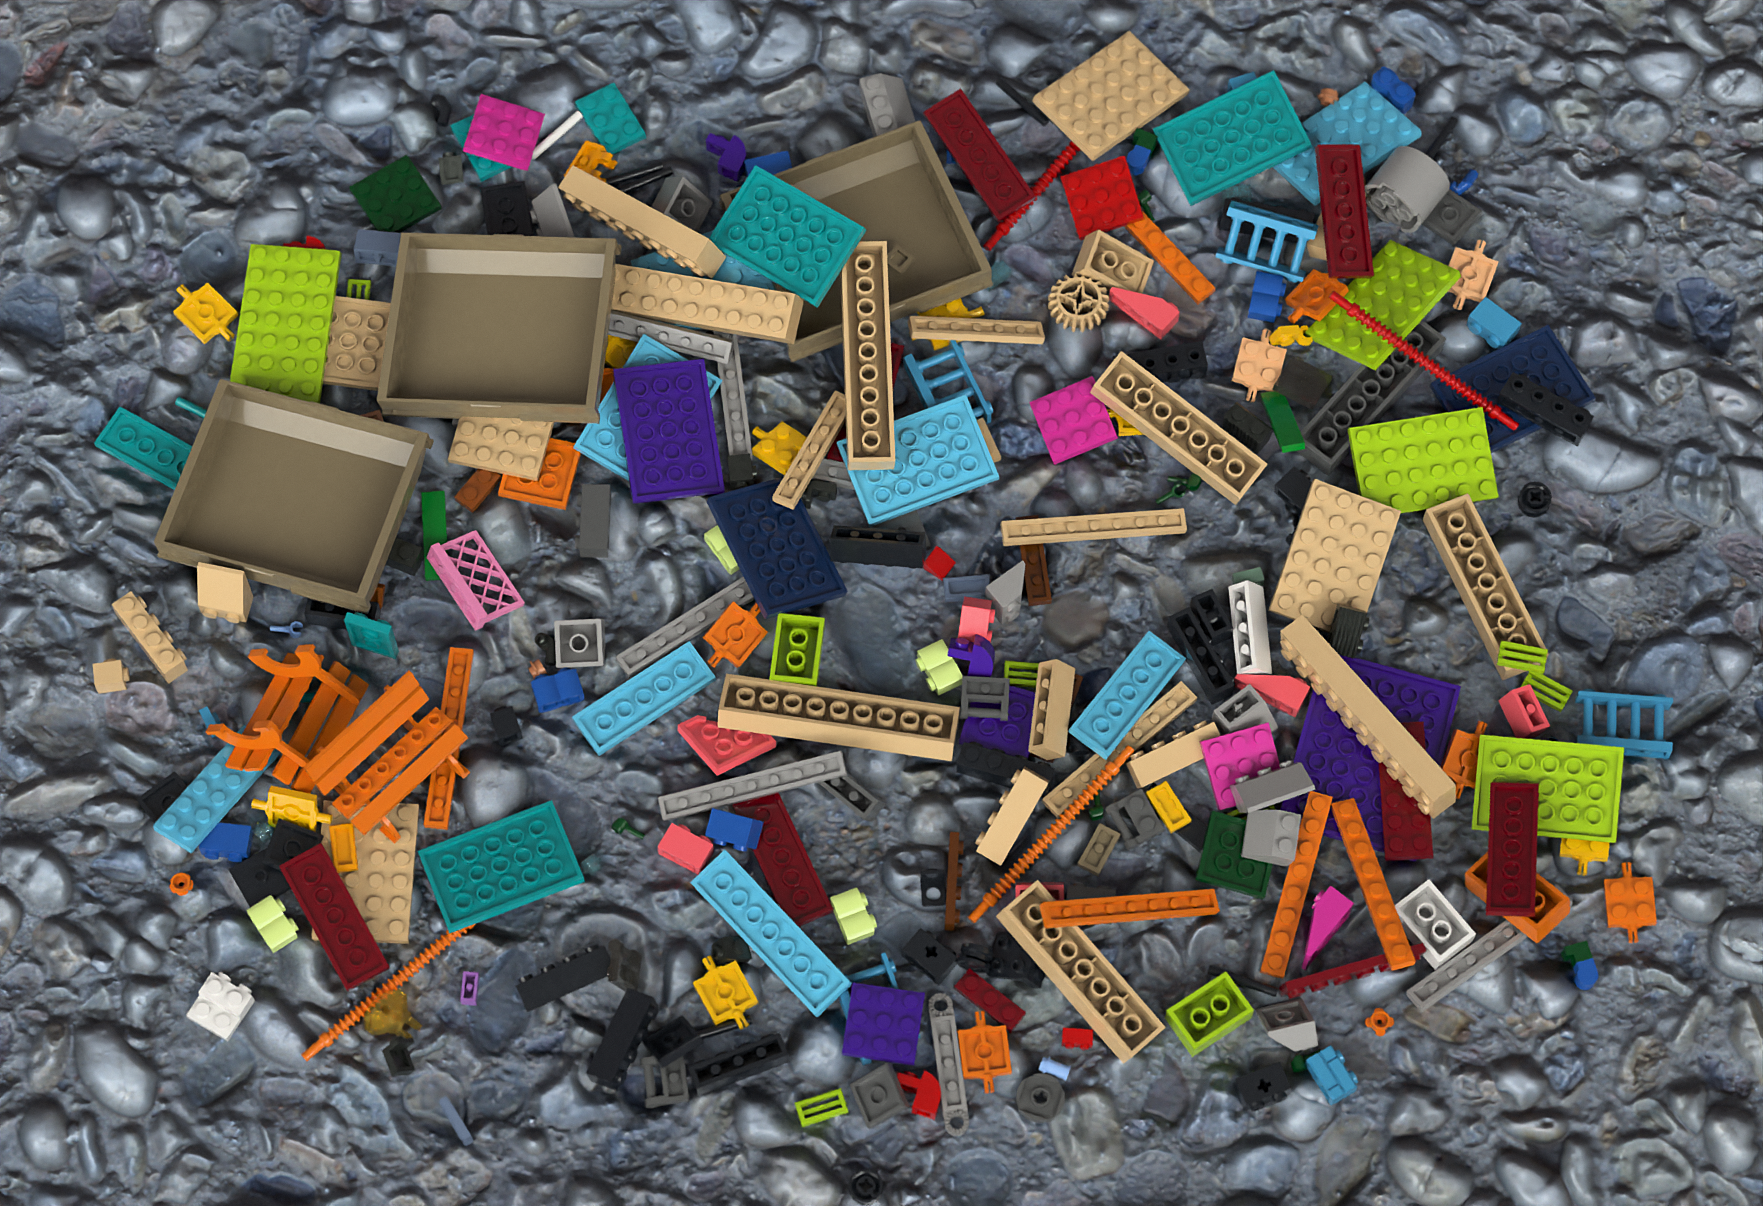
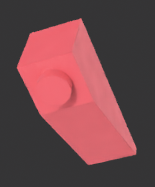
M1112 287L1109 291V301L1160 340L1178 322L1180 312L1171 302H1166L1159 297Z
M1237 674L1234 679V687L1242 690L1251 684L1267 704L1295 718L1304 704L1311 687L1303 679L1291 676Z

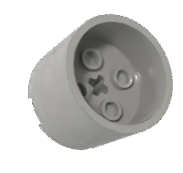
M1399 146L1366 184L1365 192L1368 197L1366 203L1373 213L1386 224H1389L1391 221L1400 226L1403 232L1411 233L1421 226L1449 191L1450 183L1442 168L1429 156L1415 148Z

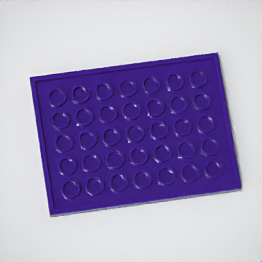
M1339 655L1400 723L1424 722L1426 752L1440 767L1461 686L1363 659ZM1313 690L1294 763H1302L1316 790L1313 791L1332 796L1331 803L1354 798L1373 849L1384 853L1378 762L1371 754L1372 750L1368 745L1363 746L1356 737L1357 733L1352 728L1348 729L1343 724L1342 716L1337 711L1333 712L1326 704L1327 699L1322 694L1318 695ZM1309 792L1284 800L1281 810L1300 814L1302 820ZM1330 806L1322 836L1343 841Z

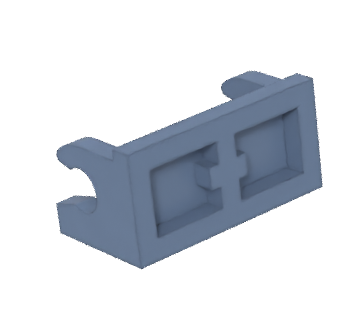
M358 229L354 245L355 263L396 266L401 233Z

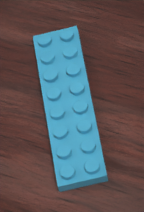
M726 850L722 851L690 882L816 1017L823 1013L852 985L845 975Z

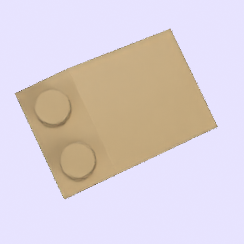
M1096 230L1085 236L1072 276L1075 272L1077 277H1081L1083 274L1087 279L1092 277L1094 283L1100 281L1102 283L1101 287H1106L1107 291H1110L1112 287L1142 294L1154 260L1108 234Z
M198 562L197 585L200 612L208 618L222 617L232 623H239V621L247 622L253 594L245 572Z

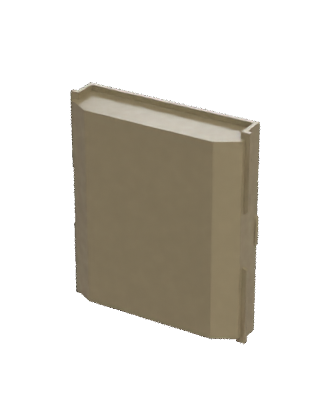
M921 120L839 151H832L808 160L799 166L774 174L775 177L863 226L867 231L860 241H887V255L898 244L915 257L914 263L901 277L888 268L890 322L916 312L923 313L993 286L991 280L992 269ZM740 188L720 195L719 204L722 211L728 209ZM840 273L818 308L804 300L794 344L787 343L788 356L791 362L843 343ZM775 283L777 291L791 293Z
M401 233L377 402L382 409V416L460 419L461 417L518 418L521 421L599 424L600 413L598 408L615 285L616 255H621V244H618L616 239L541 237L517 234Z
M220 379L155 537L154 543L159 551L157 556L196 568L198 562L241 570L245 572L247 579L291 590L292 594L368 614L371 607L370 600L375 593L420 476L426 448L431 449L434 440L425 432L341 411L338 408L313 401L307 402Z

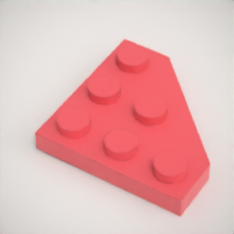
M694 716L678 724L677 728L681 736L717 776L776 748V740L771 735L719 728L718 722L707 720L705 716Z

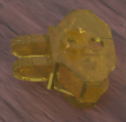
M400 989L377 994L364 1013L365 1030L371 1035H381L389 1032L390 1034L395 1033L398 1036H403V1038H413L410 1033L402 1029L404 1023H407L415 1030H420L422 1025L410 1016L411 1013L407 1009V995Z

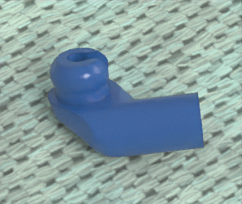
M1469 170L1460 184L1452 181L1449 189L1460 196L1478 178L1477 171Z

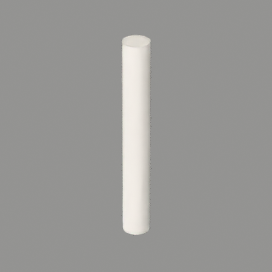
M576 111L535 147L532 159L535 160L580 121L583 115Z

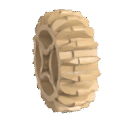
M1074 272L1072 278L1065 275L1064 281L1058 279L1056 286L1051 288V293L1048 296V309L1052 310L1051 317H1056L1057 324L1063 322L1064 330L1068 326H1071L1072 332L1076 328H1080V331L1083 333L1086 326L1092 330L1094 324L1098 326L1101 324V319L1106 317V312L1109 310V296L1105 295L1107 292L1106 287H1101L1102 283L1100 281L1094 283L1092 277L1089 279L1085 278L1084 274L1081 277H1077V274ZM1085 291L1088 292L1089 294H1091L1093 297L1088 296V295L1085 293ZM1079 296H1081V299H1080L1081 304H1079V307H1078V309H1077V308H1076V306H1077L1076 301H1078ZM1064 308L1071 310L1073 314L1069 313Z

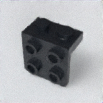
M998 932L995 936L992 949L994 955L993 959L989 961L990 969L987 975L994 979L1022 980L1031 988L1041 989L1042 981L1045 978L1043 970L1010 932Z

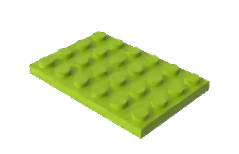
M1389 240L1372 259L1374 276L1372 278H1354L1347 286L1349 292L1344 298L1352 304L1354 302L1358 304L1360 310L1365 309V314L1370 313L1371 318L1376 317L1375 321L1378 322L1380 320L1382 326L1385 324L1386 329L1391 328L1392 333L1397 332L1396 336H1402V340H1404L1459 280L1461 275L1459 270ZM1338 304L1320 322L1316 320L1305 332L1306 336L1312 337L1314 342L1375 371L1397 348H1393L1392 343L1388 344L1387 339L1382 340L1381 335L1378 337L1377 332L1372 333V329H1367L1366 324L1361 325L1360 320H1355L1356 317L1352 318L1347 315V311Z
M1483 407L1347 429L1358 492L1362 497L1400 510V514L1426 510L1465 494H1469L1472 502L1499 498Z
M1480 735L1471 829L1489 831L1491 782L1539 783L1537 836L1616 843L1624 747Z

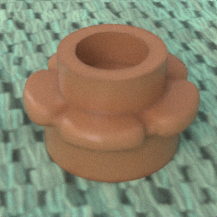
M1330 88L1321 89L1320 94L1317 96L1320 104L1326 107L1330 104L1333 105L1334 101H1339L1338 92Z
M539 659L534 662L530 661L531 666L528 667V670L533 678L547 674Z

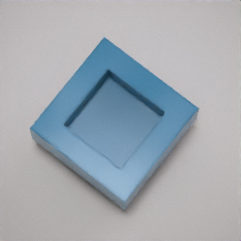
M208 707L199 710L207 728L210 724H221L216 712L211 713Z

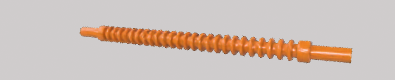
M1127 745L1112 762L1109 761L1105 765V770L1100 771L1101 775L1097 774V779H1092V784H1087V789L1082 790L1083 794H1078V799H1073L1074 804H1069V809H1064L1065 813L1059 814L1060 819H1055L1056 823H1051L1050 829L1046 828V834L1042 833V838H1037V843H1032V848L1027 849L1028 853H1023L1022 859L1018 858L1019 863H1014V868H1009L1010 872L1004 873L1005 878H1000V883H995L996 887L991 888V892H987L982 897L983 901L967 917L972 923H975L989 907H994L997 904V899L1002 898L1001 894H1006L1007 888L1011 889V883L1015 884V879H1020L1021 873L1025 874L1024 869H1029L1030 863L1034 864L1033 860L1039 858L1038 854H1043V849H1048L1047 845L1053 843L1052 839H1057V834H1062L1061 830L1066 829V824H1071V819L1075 820L1076 814L1080 815L1079 810H1084V805H1089V800L1094 799L1093 795H1098L1097 791L1103 790L1102 786L1107 785L1106 781H1111V776H1116L1119 773V768L1135 752L1132 747Z
M476 924L450 934L446 930V935L441 934L440 940L435 939L436 943H430L429 949L424 948V953L419 952L420 956L418 958L415 956L413 962H408V966L404 965L402 971L398 970V975L393 974V979H387V984L382 983V988L377 987L376 993L371 992L372 996H366L365 1002L360 1001L361 1005H355L356 1009L354 1011L350 1010V1014H345L343 1020L339 1019L338 1024L334 1023L333 1028L329 1027L327 1033L323 1032L320 1034L319 1040L301 1054L303 1059L307 1062L325 1046L330 1047L334 1043V1039H339V1034L344 1035V1030L349 1031L350 1025L355 1026V1021L360 1022L361 1016L366 1017L365 1013H371L370 1009L372 1007L376 1008L377 1003L381 1004L382 999L386 1000L388 994L392 995V990L397 991V986H403V981L408 982V977H414V972L419 973L418 969L420 967L423 969L425 963L429 964L430 959L434 960L436 954L440 955V951H445V947L451 946L452 941L456 942V937L461 938V933H467L466 929H472Z

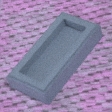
M990 574L943 578L945 602L963 601L964 596L985 599L986 586L990 584Z
M446 1095L439 1100L440 1107L462 1143L467 1146L473 1142L472 1136Z

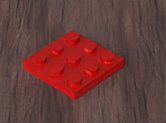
M1125 155L1061 176L1080 241L1084 240L1086 235L1096 230L1105 233L1144 220Z

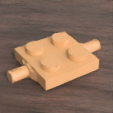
M1477 240L1474 251H1466L1455 247L1449 266L1459 270L1461 277L1448 290V292L1457 295L1453 304L1455 309L1459 301L1458 310H1462L1465 299L1481 302L1487 295L1499 261L1487 258L1482 254L1486 245L1485 241L1482 242L1479 248L1481 240Z
M1267 329L1262 330L1260 341L1243 337L1240 343L1231 381L1243 384L1248 388L1246 401L1248 402L1250 398V402H1255L1257 391L1265 390L1271 392L1276 391L1287 349L1269 344V337L1272 332L1270 330L1267 332Z

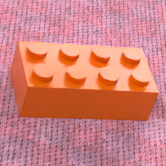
M1488 852L1465 872L1466 888L1485 903ZM1536 873L1535 917H1503L1538 944L1570 913V898Z

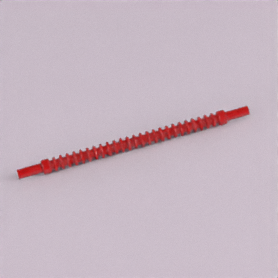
M1073 141L1069 142V146H1065V150L1061 151L1062 155H1058V159L1053 160L1054 164H1050V168L1046 169V173H1042V177L1038 178V182H1034V186L1030 187L1036 196L1033 201H1037V197L1041 196V192H1045V188L1049 187V183H1053V179L1057 178V174H1060L1061 170L1065 169L1064 165H1068V161L1073 160L1072 156H1076V152L1080 151V148ZM1031 201L1003 219V222L996 226V231L985 242L983 247L990 251L1003 236L1008 235L1010 228H1014V224L1018 223L1017 219H1021L1022 215L1026 214L1025 210H1029V205L1032 206L1034 202Z
M1335 291L1330 294L1328 298L1345 309L1347 315L1352 318L1356 317L1355 320H1360L1361 325L1366 324V328H1371L1372 333L1377 332V336L1381 335L1382 340L1387 339V343H1392L1393 348L1398 347V351H1403L1404 356L1409 355L1408 358H1413L1414 363L1419 362L1420 367L1424 366L1425 371L1430 370V374L1434 373L1435 378H1441L1440 381H1445L1446 386L1451 385V389H1456L1457 394L1462 393L1461 396H1466L1467 401L1472 400V405L1477 404V408L1483 407V412H1488L1487 415L1490 418L1498 419L1513 431L1517 429L1519 423L1503 413L1501 407L1497 404L1492 405V401L1488 402L1487 397L1482 398V394H1477L1476 389L1471 390V386H1466V382L1461 383V379H1456L1455 374L1450 375V371H1445L1444 366L1439 367V363L1435 364L1434 359L1429 360V355L1424 356V352H1418V348H1413L1412 343L1407 344L1408 340L1403 341L1402 336L1397 337V332L1392 333V329H1386V325L1382 326L1380 320L1378 322L1375 321L1376 317L1371 318L1370 313L1365 314V309L1360 310V306L1355 302L1352 304Z

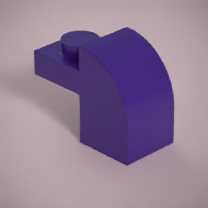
M709 133L706 138V150L721 157L717 163L718 174L738 182L745 171L746 148L744 143L736 135H733L729 142L721 135Z
M977 634L974 642H970L965 638H951L947 656L970 661L967 676H992L995 651L992 644L986 638Z

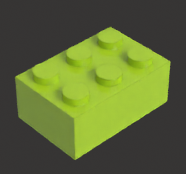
M784 613L778 614L769 680L818 687L825 618Z
M1224 972L1167 1009L1165 1020L1193 1057L1250 1020L1254 1009L1228 973Z

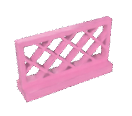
M476 530L442 545L436 543L430 547L426 558L475 631L483 628L485 623L524 606L525 602ZM474 539L478 549L474 550L464 547L465 542ZM454 549L460 551L458 559L448 556L446 550ZM462 553L475 556L474 564L461 560ZM478 557L488 560L490 568L476 565ZM459 566L472 569L470 577L461 575L458 571ZM478 571L488 574L486 582L474 579V572ZM490 576L500 578L502 587L490 584ZM471 584L483 587V594L473 593L470 589ZM487 589L499 592L498 600L485 597ZM502 595L512 596L515 602L512 604L501 602ZM483 602L496 606V610L487 614L482 607Z

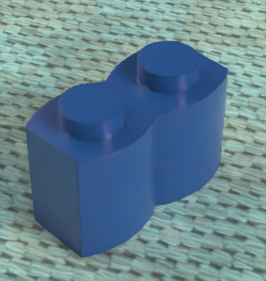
M1383 66L1372 76L1370 86L1403 115L1412 108L1415 92L1407 83L1399 81L1395 72Z
M1260 271L1256 272L1247 318L1274 323L1275 317H1280L1283 304L1278 303L1279 297H1284L1287 284L1282 283L1283 276Z
M562 668L555 675L548 676L547 674H542L531 681V688L539 713L552 711L584 700V692L576 669Z

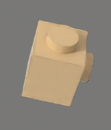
M106 659L102 663L93 664L94 684L98 694L127 690L126 681H130L128 667L123 666L121 660Z

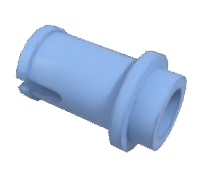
M1043 1056L1039 1071L1066 1081L1071 1066L1051 1060L1050 1056L1048 1058Z

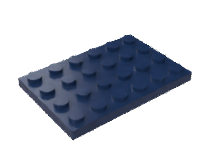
M1549 325L1450 373V375L1455 374L1456 379L1460 378L1461 383L1466 382V386L1470 385L1471 390L1476 389V393H1481L1482 398L1487 397V401H1492V405L1497 404L1501 407L1503 413L1519 423L1517 429L1513 431L1498 419L1490 418L1487 415L1488 412L1484 413L1491 453L1542 428L1497 403L1500 392L1513 372L1525 375L1531 382L1545 386L1551 393L1567 398L1571 404L1577 407H1585L1595 402L1596 399ZM1438 379L1430 384V388L1446 413L1473 409L1478 406L1477 404L1472 405V400L1467 401L1466 396L1462 397V393L1457 394V390H1452L1451 385L1446 386L1445 381L1441 382Z
M784 477L711 496L706 501L764 619L776 617L780 613L786 614L844 597L848 592L801 498L794 510L773 501L772 496Z

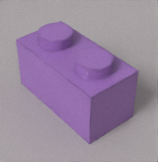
M463 971L461 1005L477 1006L480 979L478 972Z

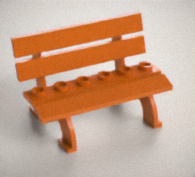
M313 644L298 645L294 652L295 654L287 653L282 663L268 657V650L266 648L252 649L248 658L257 666L275 676L242 734L232 731L225 724H210L206 733L208 735H216L221 740L235 746L225 764L230 769L240 771L244 769L246 772L262 771L268 764V759L273 750L276 748L283 754L271 775L285 785H290L299 766H301L290 788L295 791L311 793L315 783L303 767L319 754L317 749L320 746L325 748L346 729L369 684L357 675L352 674L347 684L344 685L351 671L338 661H333L330 669L326 672L321 668L324 656L322 654L317 655L314 652L315 646ZM315 676L322 683L287 744L281 740L282 734L288 727L292 715L298 709L303 695L309 689L310 683ZM340 694L337 703L335 704L331 714L329 715L325 725L323 726L319 736L317 737L312 749L310 750L306 758L305 755L307 751L309 750L313 740L315 739L337 696Z
M410 671L406 672L391 687L386 685L384 687L385 693L325 748L320 746L317 749L319 754L303 767L324 796L332 789L340 795L331 804L347 819L352 817L363 805L365 806L351 820V823L363 835L380 822L382 825L379 829L380 832L393 844L401 837L385 816L441 763L446 761L449 767L462 779L470 773L466 767L451 755L468 739V736L456 724L438 740L435 739L453 723L450 718L435 707L419 723L413 719L412 715L429 698ZM401 725L409 731L353 784L348 782L345 777ZM429 744L431 745V747H429L417 760H415L403 773H401V774H400L388 787H386L374 800L370 801V799H371L378 791H380L393 777H395V776H396L407 764H409L421 751H423Z

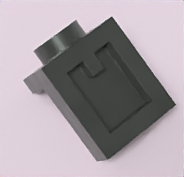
M456 152L443 153V157L438 158L441 184L463 183L461 155L456 156Z
M811 480L802 494V501H806V509H811L813 497L823 502L836 501L837 484Z

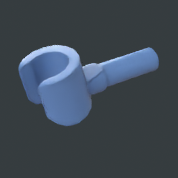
M294 621L290 626L271 625L270 631L289 633L293 638H299L301 632H295L293 628H303V624L299 621Z

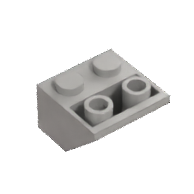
M1251 684L1215 709L1211 719L1222 734L1269 722L1271 733L1278 728L1266 702Z

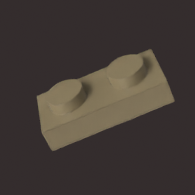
M1099 823L1077 866L1099 877L1121 834Z

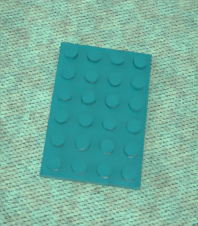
M1274 70L1153 129L1154 134L1158 136L1157 140L1190 207L1312 148V144Z
M755 165L709 239L724 254L818 308L867 230Z
M552 800L418 851L449 934L585 882Z

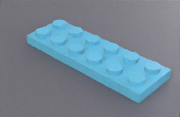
M1148 631L1068 732L1107 760L1182 666L1186 658L1152 632Z
M688 641L572 716V720L597 755L600 756L714 682L716 677L690 641Z
M243 725L237 733L242 734L246 726ZM227 743L153 825L154 831L192 853L281 752L275 748L268 759V764L262 771L246 772L244 769L240 771L225 766L235 748L234 745Z

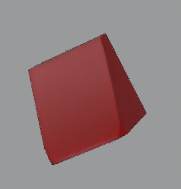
M936 546L925 560L924 569L943 581V578L948 575L956 562L940 547Z

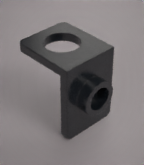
M927 869L920 872L923 907L946 905L945 870ZM931 888L938 889L940 892L939 899L935 901L929 900L926 896L927 891Z

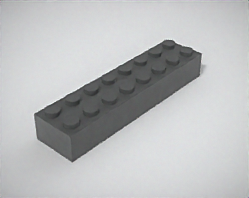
M1421 320L1404 340H1408L1407 344L1412 343L1413 348L1417 347L1418 352L1423 351L1424 356L1429 355L1428 359L1431 360L1435 359L1442 352L1446 338ZM1398 347L1376 371L1362 364L1301 431L1305 442V449L1298 450L1297 452L1329 476L1351 452L1347 429L1376 424L1422 374L1425 367H1420L1419 362L1414 363L1413 358H1408L1409 355L1404 356V352H1399Z

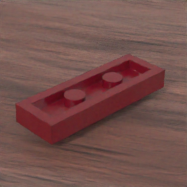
M970 968L954 986L957 992L980 1010L985 1011L994 1021L1001 1026L1006 1025V1030L1010 1033L1026 1015L1024 1010Z

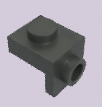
M741 936L721 937L711 946V955L717 967L735 960L736 962H748L752 959L750 947Z
M403 1036L393 1038L389 1041L390 1044L382 1050L391 1076L410 1075L415 1071V1067L407 1048L415 1043L414 1039L403 1038Z

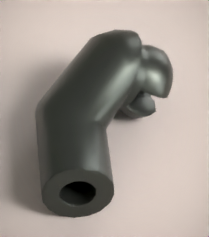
M538 633L534 640L546 653L545 664L555 666V640L548 634Z

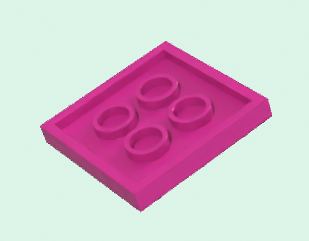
M481 94L463 152L528 171L545 114Z
M1093 376L1029 402L1054 465L1118 439L1105 404L1090 393L1096 383Z
M1269 722L1199 741L1218 810L1236 806L1230 785L1236 783V778L1249 775V778L1258 776L1257 771L1271 767V770L1280 768Z

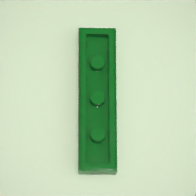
M1277 390L1260 393L1261 402L1282 453L1304 450V439L1284 391Z
M445 491L421 492L426 581L441 580L426 557L432 545L447 543Z

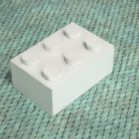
M1427 880L1395 905L1407 938L1413 945L1424 943L1426 952L1423 956L1435 970L1444 965L1474 940L1476 933L1430 880Z

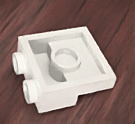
M211 972L198 992L199 997L186 1016L226 1041H229L255 1001L253 996L250 995L252 991L246 986L239 984L236 987L230 983L232 979L224 973L219 972L216 975Z

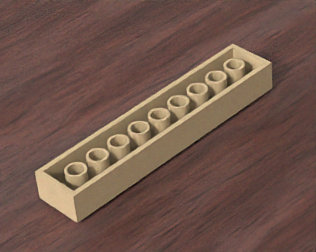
M860 241L840 272L848 470L894 469L895 438L887 241Z
M616 264L611 310L655 321L794 344L804 300L793 293Z
M1303 614L1280 631L1281 653L1284 658L1289 662L1293 661L1297 666L1296 670L1302 678L1307 677L1310 680L1312 689L1318 695L1322 694L1327 699L1326 704L1333 712L1337 711L1342 716L1343 724L1348 729L1352 728L1357 733L1356 737L1363 746L1368 745L1372 750L1371 754L1375 760L1385 764L1391 778L1394 780L1398 779L1402 783L1404 792L1410 798L1413 796L1419 802L1417 805L1425 815L1429 814L1434 819L1456 802V784Z
M726 673L718 709V727L952 761L960 707Z

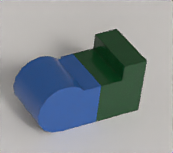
M1139 128L1136 129L1133 136L1134 150L1130 151L1127 155V163L1131 175H1140L1145 170L1157 145V135Z
M1587 940L1565 946L1561 951L1564 962L1571 961L1576 974L1574 978L1576 986L1581 990L1591 989L1598 979V971Z

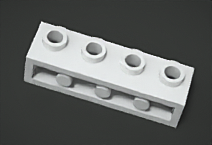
M1248 580L1229 586L1237 674L1272 675L1264 589L1262 586Z

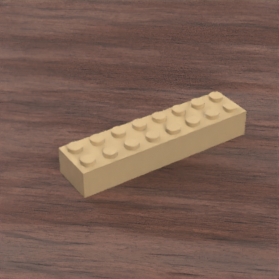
M574 165L558 187L564 193L563 198L572 203V207L581 213H584V211L588 212L589 216L597 222L605 221V225L616 232L620 229L623 231L622 234L632 241L635 238L640 240L639 243L649 250L653 247L657 250L656 253L663 258H673L675 264L683 269L686 266L691 268V272L700 278L706 276L712 280L726 259V256L709 238Z
M1122 351L1094 384L1090 392L1235 505H1237L1267 466L1265 461Z
M1469 494L1426 509L1423 522L1502 681L1526 672L1525 670L1497 665L1501 640L1546 649ZM1503 656V659L1540 666V663Z
M1037 880L996 917L1124 1064L1166 1027L1078 926L1044 927L1039 905L1043 902L1056 900Z

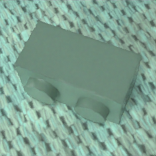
M1261 567L1233 573V585L1247 580L1260 586L1264 585L1265 579Z

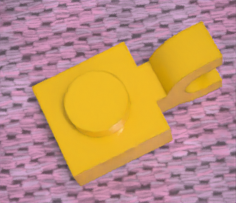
M1298 325L1279 326L1269 337L1271 345L1289 346L1296 341L1302 346H1309L1313 342L1312 337H1305L1303 335L1309 329L1308 325L1301 326L1300 328Z

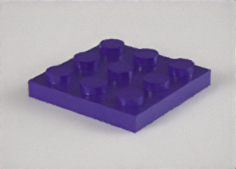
M1009 686L1008 721H1000V718L967 717L959 744L963 745V742H977L987 749L997 748L1014 757L1015 755H1021L1029 758L1030 752L1028 750L1035 692ZM971 702L969 707L1001 709V703Z
M853 983L842 1055L915 1065L925 993Z

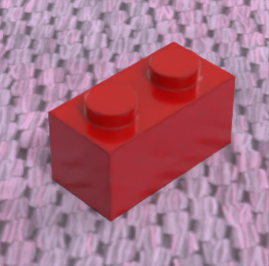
M1063 1028L1062 1046H1065L1066 1049L1080 1047L1082 1050H1088L1092 1048V1029Z

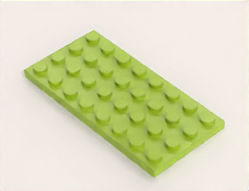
M258 244L250 245L230 377L231 382L307 402L320 403L342 255L340 251Z

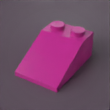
M1332 886L1326 892L1322 889L1314 899L1315 903L1312 906L1314 911L1311 917L1302 969L1305 971L1349 918L1354 904Z

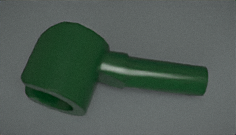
M1144 189L1138 193V199L1146 215L1154 221V216L1147 202L1152 200V197Z
M1191 474L1188 480L1168 476L1169 482L1175 483L1181 480L1183 481L1182 485H1185L1191 491H1196L1202 483L1200 481L1201 477L1196 474Z
M1176 481L1173 484L1172 490L1155 500L1156 503L1160 504L1174 496L1177 498L1183 497L1187 488L1182 491L1176 489L1183 481Z
M1100 790L1097 791L1098 795H1094L1095 806L1089 808L1092 821L1103 818L1104 810L1100 802Z
M618 818L611 826L619 835L626 830L642 840L645 837V834L629 826L628 822L623 818Z
M1319 1049L1304 1056L1297 1055L1291 1061L1293 1072L1306 1070V1060L1322 1050Z

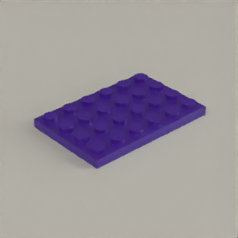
M704 359L613 369L632 503L724 493L725 488Z

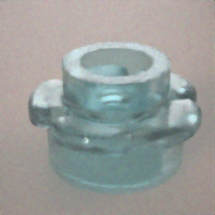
M266 821L263 823L256 822L257 826L253 828V831L261 841L266 843L271 839L274 830Z
M592 854L586 858L580 865L583 874L589 873L591 876L602 867L600 865L601 857L597 858L595 854Z

